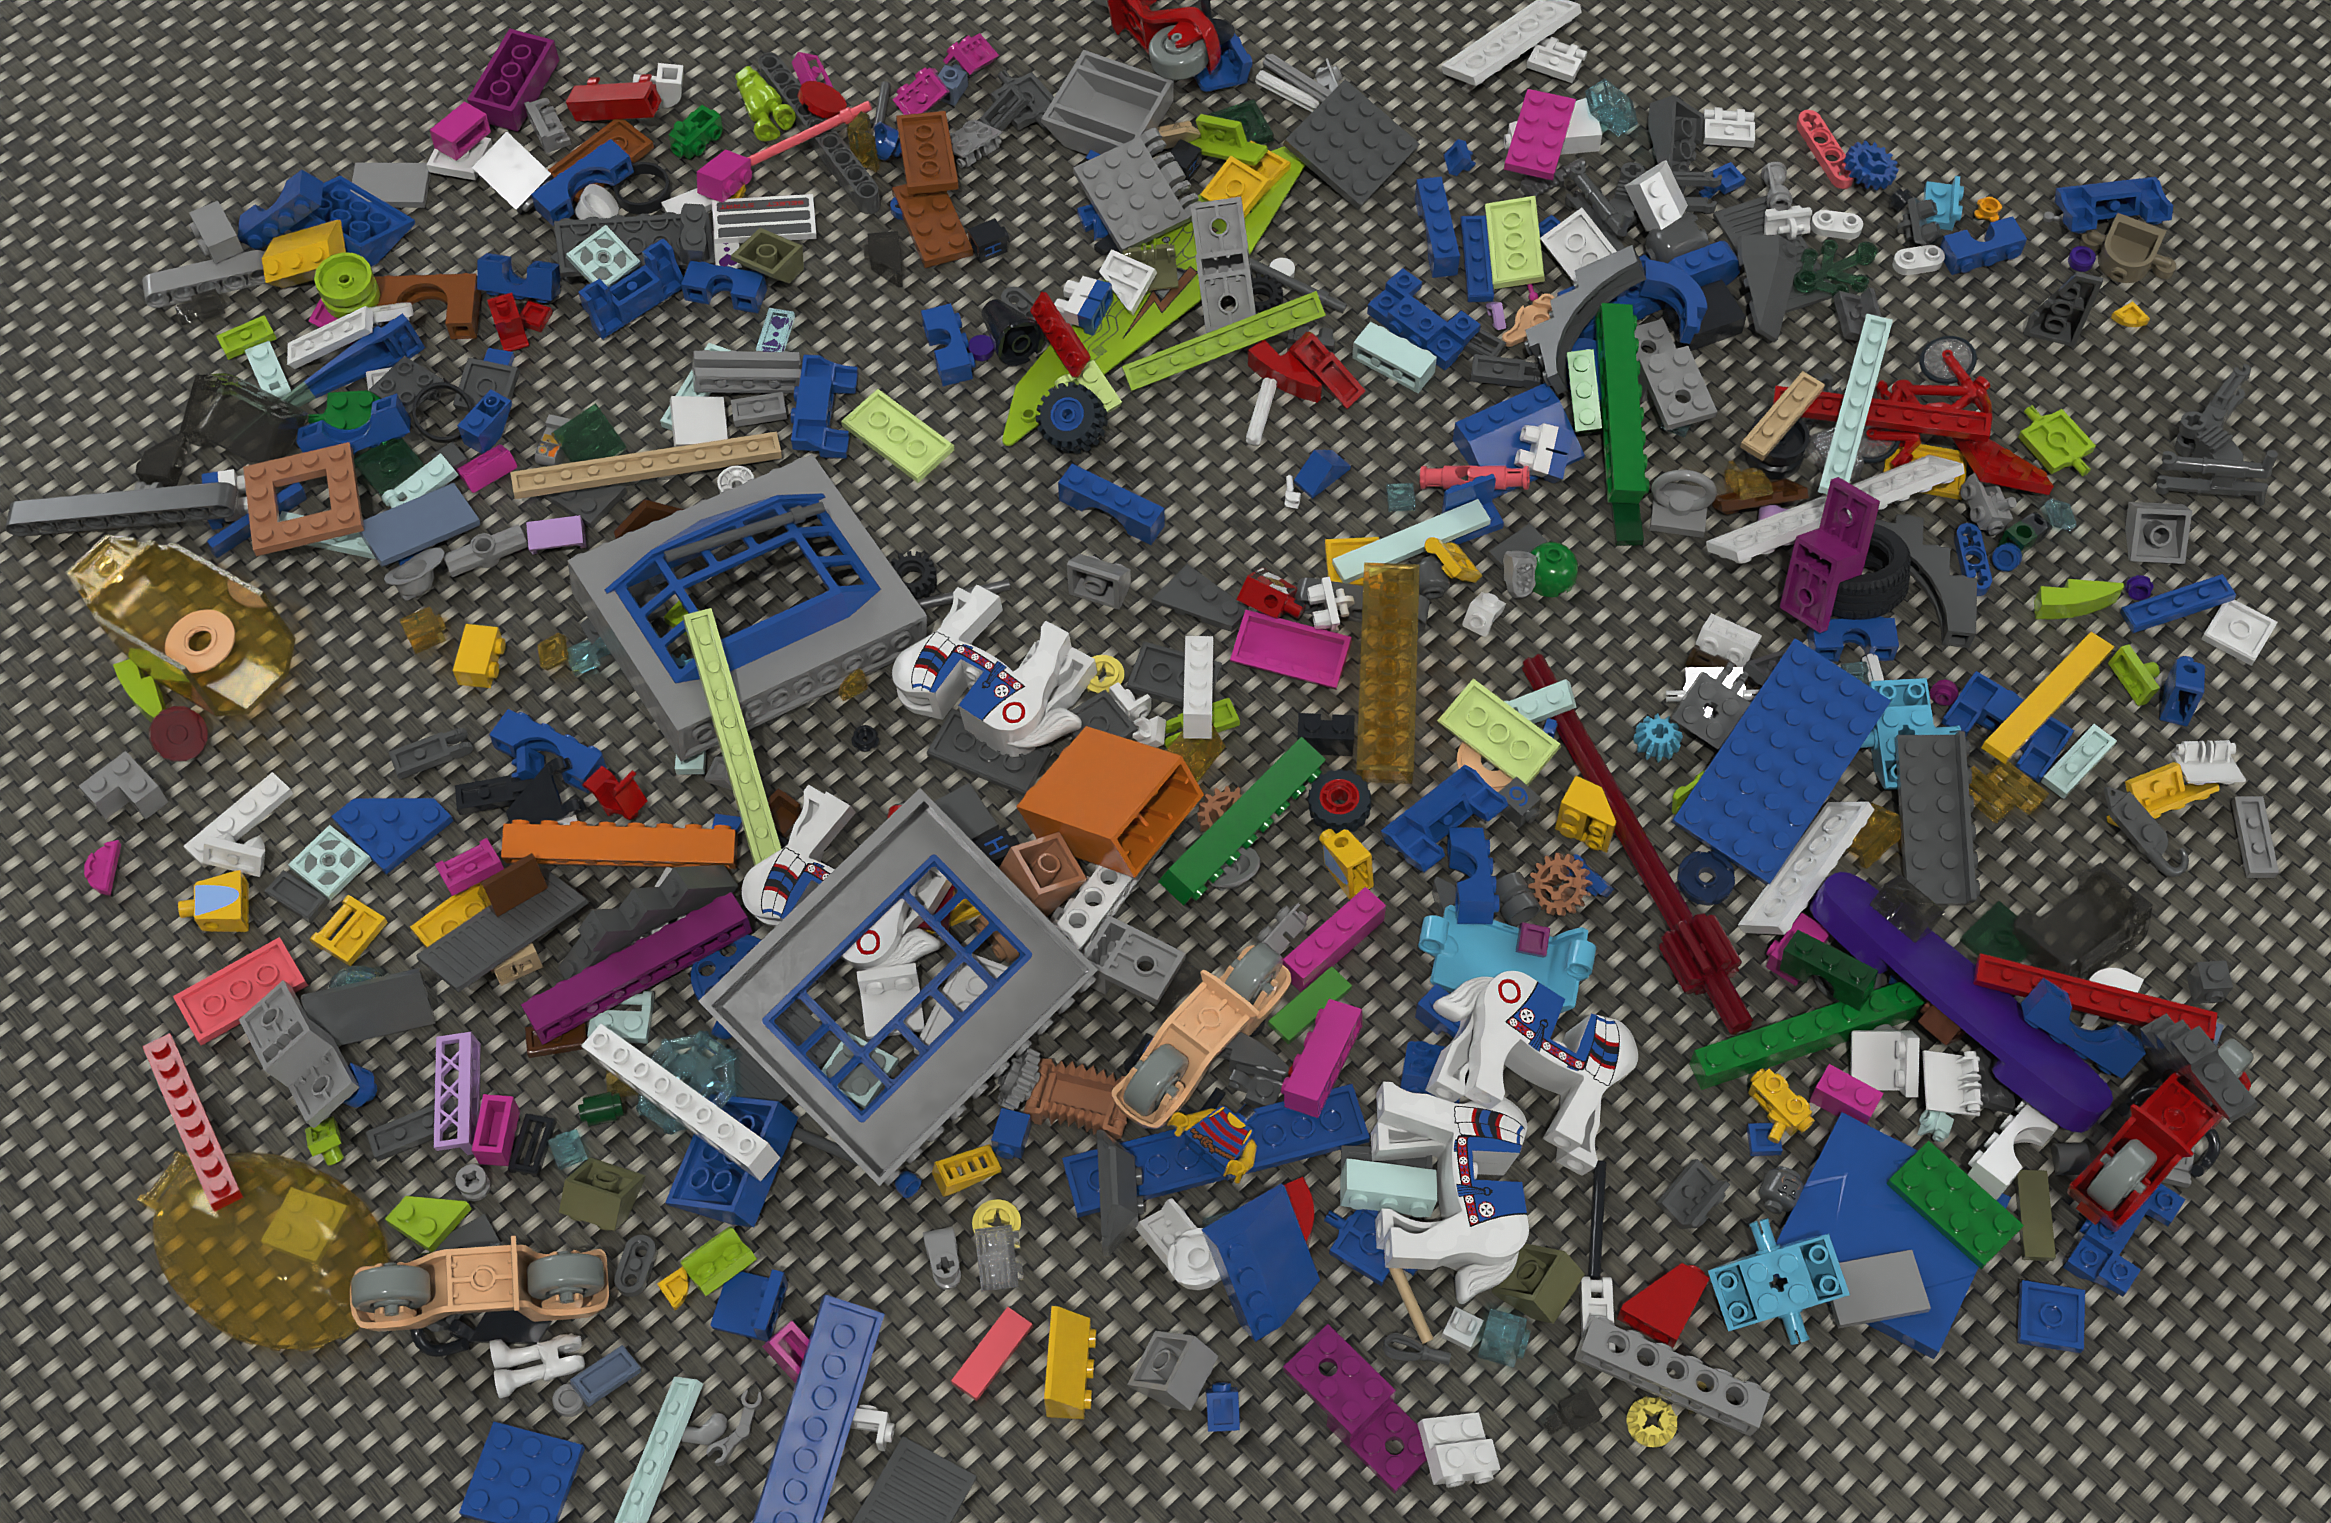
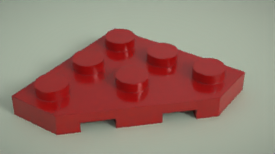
M1952 437L1981 482L2049 495L2054 486L2044 470L2037 468L1989 439L1986 442Z

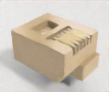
M531 942L493 968L491 972L492 974L495 973L500 985L503 986L543 968V965Z

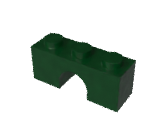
M1800 930L1796 931L1783 950L1780 965L1781 971L1804 983H1807L1811 975L1823 977L1834 989L1833 998L1859 1011L1873 992L1878 974L1877 969Z

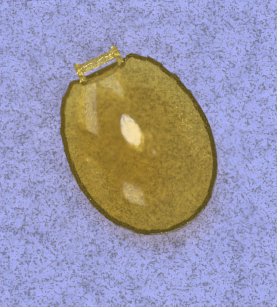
M179 1151L174 1153L172 1156L174 1160L146 1195L141 1194L137 1199L140 1204L155 1213L152 1226L154 1249L161 1269L175 1292L194 1312L210 1325L226 1335L252 1346L253 1344L260 1345L274 1351L298 1349L301 1352L323 1348L324 1344L339 1338L344 1340L361 1328L353 1318L350 1306V1286L355 1272L363 1266L388 1263V1259H390L386 1240L378 1226V1222L356 1195L326 1173L300 1161L280 1155L260 1152L225 1154L244 1198L216 1212L213 1211L190 1158ZM166 1190V1192L164 1193V1195H163V1197L161 1198L160 1202L157 1203L156 1201L159 1199V1197H160V1196L163 1194V1192Z

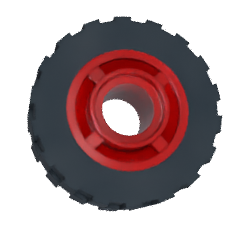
M1330 770L1326 774L1318 776V779L1312 783L1311 790L1309 789L1308 803L1311 819H1314L1317 827L1320 826L1323 831L1332 829L1337 834L1344 829L1355 832L1360 826L1362 827L1365 824V820L1370 816L1371 793L1368 790V784L1362 780L1360 775H1356L1350 770ZM1336 800H1344V801H1346V802L1343 803V804H1336V803H1334V801H1336Z

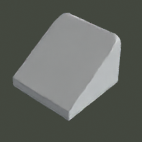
M715 757L704 780L732 790L723 757Z

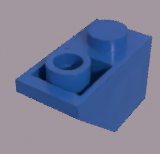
M490 389L457 425L463 443L481 454L489 451L502 436L512 401Z

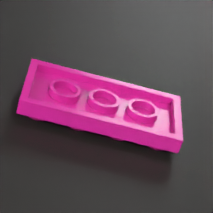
M1527 89L1505 160L1504 170L1553 180L1576 99Z

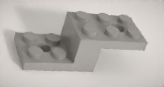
M1242 197L1190 204L1197 251L1195 257L1206 333L1256 314ZM1217 219H1223L1227 224V228L1222 234H1216L1212 230V224ZM1225 296H1232L1236 301V306L1231 311H1225L1221 306V300Z
M1663 319L1638 325L1634 332L1635 338L1639 340L1636 359L1640 361L1641 365L1638 376V384L1642 385L1641 402L1653 399L1666 431L1716 417V407L1689 346L1676 349ZM1645 345L1650 346L1654 352L1648 354L1643 352L1641 347ZM1684 395L1688 398L1689 402H1678L1675 396Z
M1058 907L1050 921L1053 923L1056 919L1060 920L1064 914V909ZM1109 915L1083 954L1098 969L1093 975L1096 981L1090 986L1091 988L1106 995L1114 983L1158 1005L1186 959V953ZM1073 924L1072 927L1081 928L1083 925ZM1142 961H1149L1154 965L1152 970L1145 972L1138 969L1137 966Z
M282 980L239 1019L264 1071L289 1088L306 1123L313 1128L326 1119L338 1106L360 1088L333 1037L308 1018L293 988L286 981Z

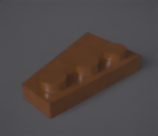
M1784 478L1717 495L1712 503V507L1723 512V514H1732L1738 512L1739 509L1809 498L1808 489Z

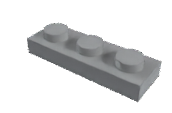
M2263 796L2234 797L2231 804L2246 878H2276L2279 870Z

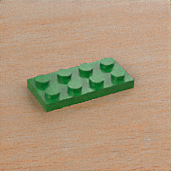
M1930 1141L1919 1149L1887 1182V1185L1981 1270L2024 1226Z

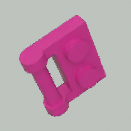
M487 838L479 841V845L446 862L441 860L435 863L441 878L452 896L466 891L471 886L504 869Z

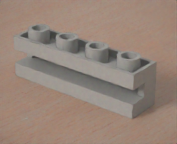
M694 351L692 363L694 392L794 393L795 386H799L801 376L799 352Z

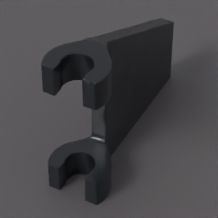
M563 756L552 759L537 774L506 810L510 824H512V820H527L530 824H541V821L544 820L559 821L587 811L583 799L578 801L575 798L562 804L553 775L572 769L568 757L564 759Z
M514 1310L485 1312L474 1330L463 1322L454 1319L448 1331H450L452 1337L458 1340L466 1338L469 1343H490L491 1340L501 1339L505 1344H537V1342L542 1340L552 1321L534 1322Z

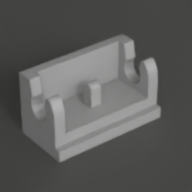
M542 98L531 103L529 101L525 102L524 105L528 119L547 154L571 145V141L554 107L550 106L540 109L542 106L550 103L548 98Z

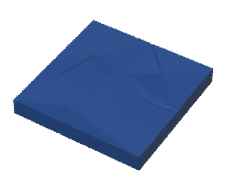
M1841 1112L1795 1207L1776 1241V1245L1780 1244L1782 1246L1798 1240L1829 1234L1839 1263L1912 1250L1931 1307L1930 1311L1866 1324L1935 1359L1979 1267L1887 1185L1888 1180L1918 1150ZM2002 1193L1996 1201L2006 1209L2011 1197ZM1779 1273L1774 1274L1775 1277L1783 1280L1784 1282L1788 1281L1786 1277L1781 1278L1779 1276Z

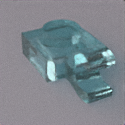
M601 637L592 645L589 639L563 650L575 677L600 666L599 658L611 655Z

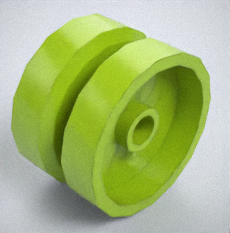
M342 252L331 255L322 261L316 269L314 277L316 288L325 309L332 316L339 319L364 306L368 308L375 307L379 303V287L371 266L364 257L355 253Z

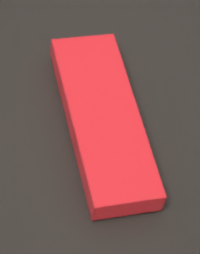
M1007 1307L953 1377L951 1383L972 1399L978 1401L1031 1331L1033 1324Z

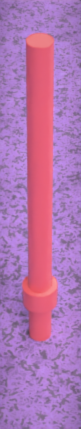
M866 101L853 108L847 107L840 110V114L747 157L751 159V167L843 123L847 125L856 121V117L873 110L869 101Z

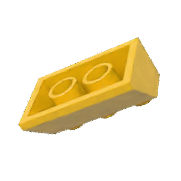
M334 220L273 238L262 257L265 283L287 288L314 280L316 269L322 261L331 255L346 252L341 220Z
M1058 1306L1051 1307L1044 1392L1046 1416L1051 1418L1084 1419L1085 1409H1091L1092 1390H1087V1378L1093 1379L1094 1359H1089L1090 1348L1096 1347L1097 1329H1091L1090 1318Z

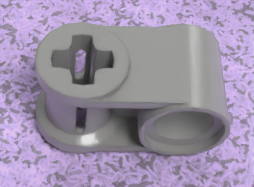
M953 1226L923 1232L935 1284L944 1290L955 1288L961 1280V1271ZM949 1268L950 1272L944 1274L943 1269Z

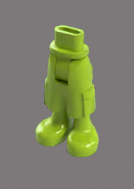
M746 66L736 74L737 87L745 102L746 112H748L751 120L756 122L753 130L754 135L761 141H771L780 137L779 129L769 118L770 112L773 113V118L781 129L789 130L794 124L796 115L790 105L781 104L782 99L777 91L768 85L751 66Z

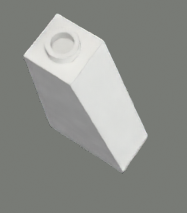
M1593 97L1576 101L1561 155L1600 150L1602 131ZM1517 121L1509 123L1508 134H1504L1505 150L1510 147Z

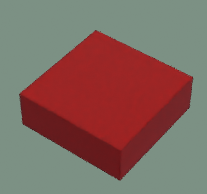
M528 301L520 313L523 327L542 332L553 312L550 307Z

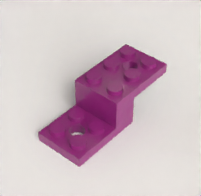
M1840 477L1831 479L1820 527L1796 536L1780 603L1781 609L1819 633L1828 630L1839 583L1862 575L1880 505L1879 500ZM1847 509L1852 514V521L1850 520V516L1847 513ZM1807 590H1808V591L1810 592V594H1811V597H1812L1811 600H1810L1809 594L1807 593Z
M1329 1324L1283 1366V1371L1328 1415L1326 1426L1394 1494L1427 1462L1418 1425L1394 1402L1396 1390ZM1324 1362H1331L1336 1366L1337 1372L1333 1376H1324L1320 1373L1319 1366ZM1396 1440L1402 1444L1403 1451L1398 1455H1391L1386 1451L1385 1444L1388 1441Z

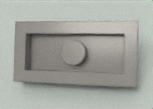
M783 392L731 400L735 427L787 419Z

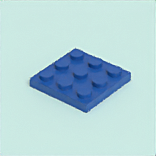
M493 1421L459 1514L463 1517L485 1523H558L584 1453V1446Z

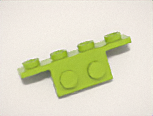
M1200 114L1195 120L1201 137L1188 142L1201 148L1202 155L1225 160L1233 156L1242 163L1253 166L1257 165L1268 152L1266 145L1247 142L1241 122Z

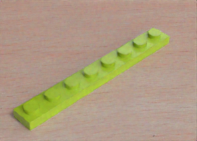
M1317 291L1126 364L1122 366L1130 390L1133 391L1326 315Z

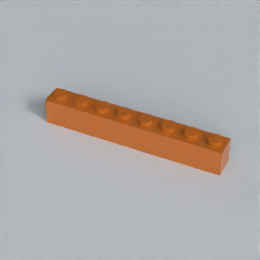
M512 820V824L503 823L501 858L505 863L514 864L532 853L538 864L670 868L724 865L726 869H736L738 835L736 830L731 829V826L715 825L714 829H702V826L698 824H687L685 828H674V825L667 823L656 824V827H645V824L628 823L627 827L616 826V823L599 822V826H587V823L582 821H571L570 825H558L557 821L552 820L541 821V824H530L527 820Z

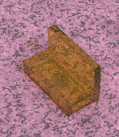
M861 111L847 127L850 150L863 167L877 172L879 163L876 141L871 130L870 116Z

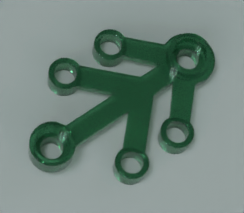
M1827 239L1821 247V253L1823 254L1821 269L1816 272L1813 271V266L1818 258V252L1812 248L1805 249L1801 256L1803 269L1794 275L1793 285L1798 291L1803 293H1812L1815 290L1831 293L1832 297L1838 291L1849 293V288L1845 284L1839 283L1835 285L1822 281L1827 278L1852 284V288L1855 291L1864 292L1869 284L1867 276L1862 274L1854 275L1842 271L1858 264L1864 266L1871 264L1877 256L1878 249L1871 242H1862L1858 245L1855 254L1833 263L1838 244L1832 239Z

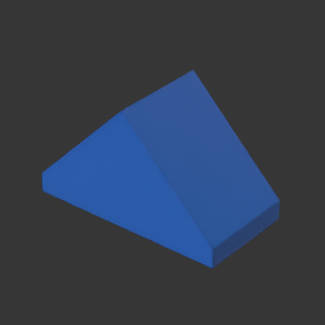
M1314 450L1294 479V483L1313 499L1348 472L1351 466L1333 450Z

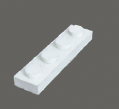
M364 306L289 342L287 365L294 369L299 368L373 333V310Z
M273 772L270 773L183 847L201 866L207 867L208 864L203 863L204 842L207 836L216 838L222 834L230 833L235 842L238 841L293 795L291 789Z

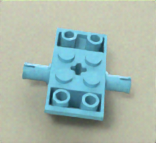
M1927 678L1871 681L1869 684L1871 688L1891 700L1860 747H1871L1874 772L1885 790L1898 789L1895 737L1897 735H1955L1958 731H1961L1959 725L1935 727Z
M1768 1218L1760 1220L1763 1233L1760 1230L1758 1221L1752 1222L1749 1226L1751 1227L1758 1251L1755 1254L1708 1270L1727 1329L1732 1331L1778 1317L1783 1320L1790 1345H1795L1799 1342L1795 1330L1798 1332L1801 1343L1805 1342L1810 1338L1807 1335L1800 1314L1803 1311L1802 1309L1850 1295L1830 1235H1820L1780 1246V1244L1776 1245ZM1779 1273L1781 1278H1787L1788 1281L1784 1283V1288H1779L1771 1283L1774 1280V1274Z

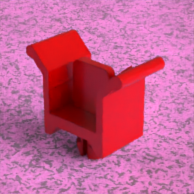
M508 293L488 299L487 302L503 350L512 352L529 347L513 294Z
M601 766L582 784L584 788L594 794L607 816L616 813L622 814L627 820H632L638 816V810L648 802L634 780L636 773L633 770L619 783L613 773Z

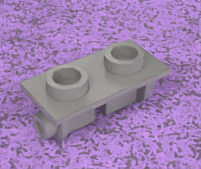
M1327 58L1325 60L1328 66L1318 68L1315 77L1319 84L1333 92L1340 85L1339 80L1343 79L1338 66L1333 67Z
M1297 903L1291 907L1285 905L1274 916L1277 921L1272 927L1267 925L1258 933L1256 938L1259 941L1255 945L1265 943L1280 954L1290 943L1283 934L1286 933L1291 939H1294L1307 925V915L1301 911H1296L1300 904Z

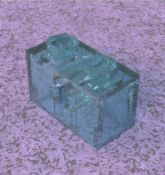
M1606 78L1585 91L1590 114L1615 135L1619 136L1638 124L1633 101Z
M1490 1308L1478 1358L1514 1368L1516 1359H1523L1531 1332L1525 1330L1527 1319Z

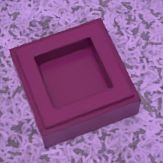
M1524 922L1520 923L1516 952L1542 958L1546 957L1551 928Z

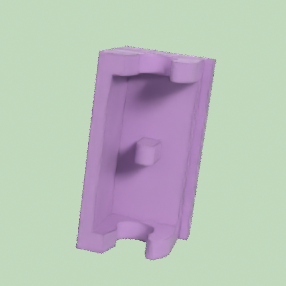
M580 515L526 522L528 547L532 554H538V550L574 545L586 548L585 525Z

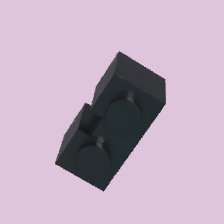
M1298 713L1297 740L1302 737L1321 755L1353 756L1355 715L1332 714V720H1321V714Z

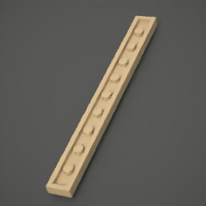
M770 432L510 473L515 499L781 459L782 455L777 432Z

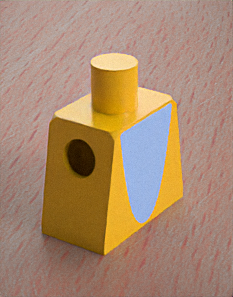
M1332 829L1323 831L1319 836V841L1323 844L1324 864L1346 896L1352 899L1364 887L1367 889L1374 887L1371 853L1349 830L1344 829L1337 834Z
M241 870L198 881L194 884V899L178 902L179 915L181 918L194 917L202 931L247 932L249 931V883Z

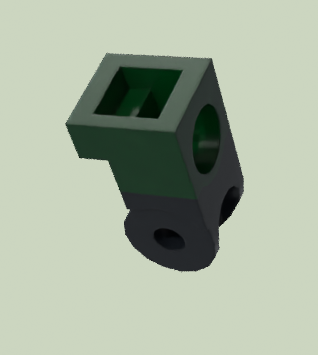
M2033 512L2006 529L1997 547L2005 543H2012L2020 549L2023 557L2026 551L2041 542L2050 533L2053 526L2037 512Z

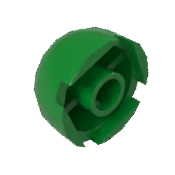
M1558 542L1542 543L1532 549L1530 553L1537 558L1535 569L1536 585L1532 591L1541 596L1552 598L1558 597L1559 593L1571 591L1576 584L1578 576V562L1575 554L1567 546Z

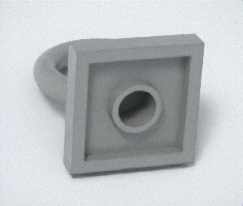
M1673 470L1658 476L1651 488L1653 503L1649 531L1703 538L1707 507L1714 502L1717 496V488L1714 482L1704 474L1691 470ZM1681 480L1691 481L1701 485L1702 487L1670 482Z

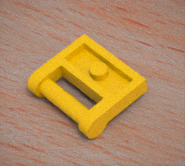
M1430 537L1425 541L1426 551L1438 556L1444 564L1442 569L1450 578H1458L1461 581L1465 580L1476 583L1482 577V574L1459 545L1452 542L1446 544L1435 537Z
M347 895L343 899V905L320 932H315L309 940L319 949L325 950L351 967L388 922L385 917L352 896ZM351 912H354L355 914L331 941L328 940Z

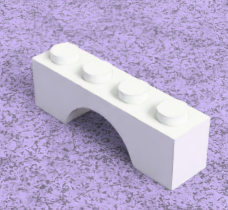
M1185 636L1183 738L1212 739L1213 636Z
M2024 1099L2015 1109L2019 1114L2016 1117L2010 1114L2000 1126L2003 1132L2000 1135L1994 1132L1984 1145L1987 1148L1985 1153L1978 1150L1968 1163L1972 1167L1968 1176L1995 1200L2001 1196L2023 1168L2015 1156L2013 1145L2027 1142L2042 1147L2059 1127L2057 1123L2035 1109Z

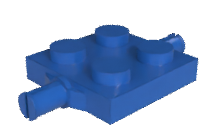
M1330 1210L1324 1222L1338 1229L1339 1234L1329 1254L1382 1287L1390 1271L1389 1268H1385L1384 1250L1376 1248L1375 1219L1379 1211L1356 1210L1354 1214L1345 1220ZM1403 1269L1412 1276L1418 1271V1269Z

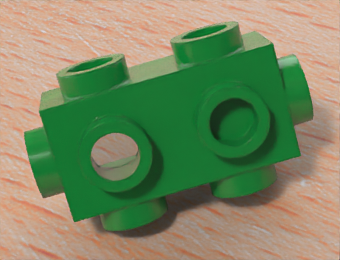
M700 105L683 122H675L674 128L668 134L673 154L678 158L685 156L688 159H691L694 155H702L706 144L711 140H718L722 135V118L719 113L713 109L710 110L704 105Z

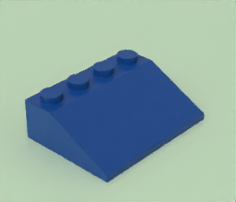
M338 176L323 183L321 206L288 230L296 232L334 220H341L346 253L360 255L365 258L370 266H373L415 225V220L344 177ZM350 189L365 197L366 199L370 200L371 202H368L360 196L356 195L355 193L351 192Z
M1544 383L1455 422L1453 442L1470 466L1521 468L1514 464L1517 451L1522 449L1530 452L1531 443L1520 441L1521 430L1524 426L1538 427L1544 423L1573 430L1560 400L1550 386L1548 387ZM1574 432L1569 454L1566 455L1568 456L1566 466L1585 457ZM1530 475V482L1535 481L1541 477L1536 475ZM1519 487L1494 490L1493 499Z
M710 1094L708 1099L710 1102L768 1142L780 1159L760 1182L694 1134L665 1203L669 1206L731 1225L754 1228L798 1117L779 1101Z
M1282 1183L1201 1229L1237 1320L1255 1342L1281 1327L1320 1281L1287 1191Z

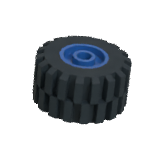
M1068 382V386L1064 383L1058 384L1057 390L1053 387L1048 390L1050 393L1048 397L1043 395L1041 398L1043 405L1037 406V411L1040 413V415L1036 416V422L1040 424L1038 426L1039 432L1044 435L1043 437L1050 444L1065 453L1070 454L1072 451L1075 454H1080L1081 449H1084L1086 452L1091 450L1090 445L1092 443L1097 445L1100 442L1097 438L1099 435L1104 437L1106 431L1102 428L1108 425V420L1104 417L1107 415V411L1103 407V402L1082 384L1077 385L1074 382Z

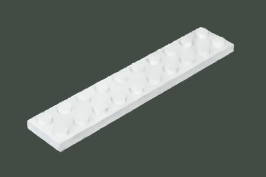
M1927 455L1852 485L1879 500L1878 510L1886 508L1891 502L1907 500L1914 493L1930 491L1932 486L1937 484L1950 483L1954 481L1955 477L1965 473L1963 463ZM1827 495L1706 541L1708 552L1719 555L1721 558L1733 560L1735 563H1746L1751 561V557L1772 553L1775 550L1774 548L1795 544L1796 536L1820 527ZM1847 509V513L1849 514L1850 519H1852V514Z

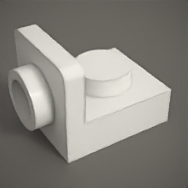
M1119 682L1109 687L1110 696L1132 722L1141 717L1146 718L1151 711V697L1148 694L1135 700L1132 692L1129 689L1125 690Z

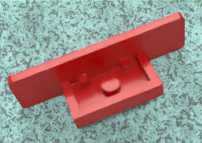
M1041 292L1030 312L1070 375L1078 378L1091 356L1071 325L1065 322L1046 292Z

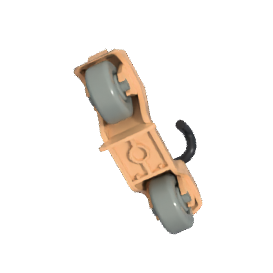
M1259 943L1255 946L1246 947L1220 978L1206 970H1202L1200 974L1203 982L1166 1019L1154 1038L1146 1033L1132 1054L1123 1062L1127 1075L1111 1092L1118 1109L1134 1123L1151 1129L1165 1126L1176 1112L1188 1115L1210 1108L1216 1109L1226 1095L1218 1087L1215 1088L1199 1111H1195L1185 1104L1192 1096L1214 1059L1238 1033L1242 1032L1250 1036L1278 1006L1291 984V973L1282 965V956L1265 943ZM1152 1039V1041L1150 1042L1149 1046L1147 1047V1049L1145 1050V1052H1144L1143 1055H1142V1052H1143V1050H1144L1146 1044Z
M511 1236V1245L473 1248L457 1247L432 1253H421L408 1263H378L375 1266H363L355 1272L350 1286L351 1312L360 1327L372 1331L410 1330L415 1346L422 1353L432 1357L448 1356L469 1349V1341L466 1338L445 1344H433L426 1339L423 1328L449 1315L514 1310L534 1322L589 1318L605 1309L609 1298L607 1257L602 1249L582 1253L573 1250L542 1254L533 1251L526 1245H516V1236Z

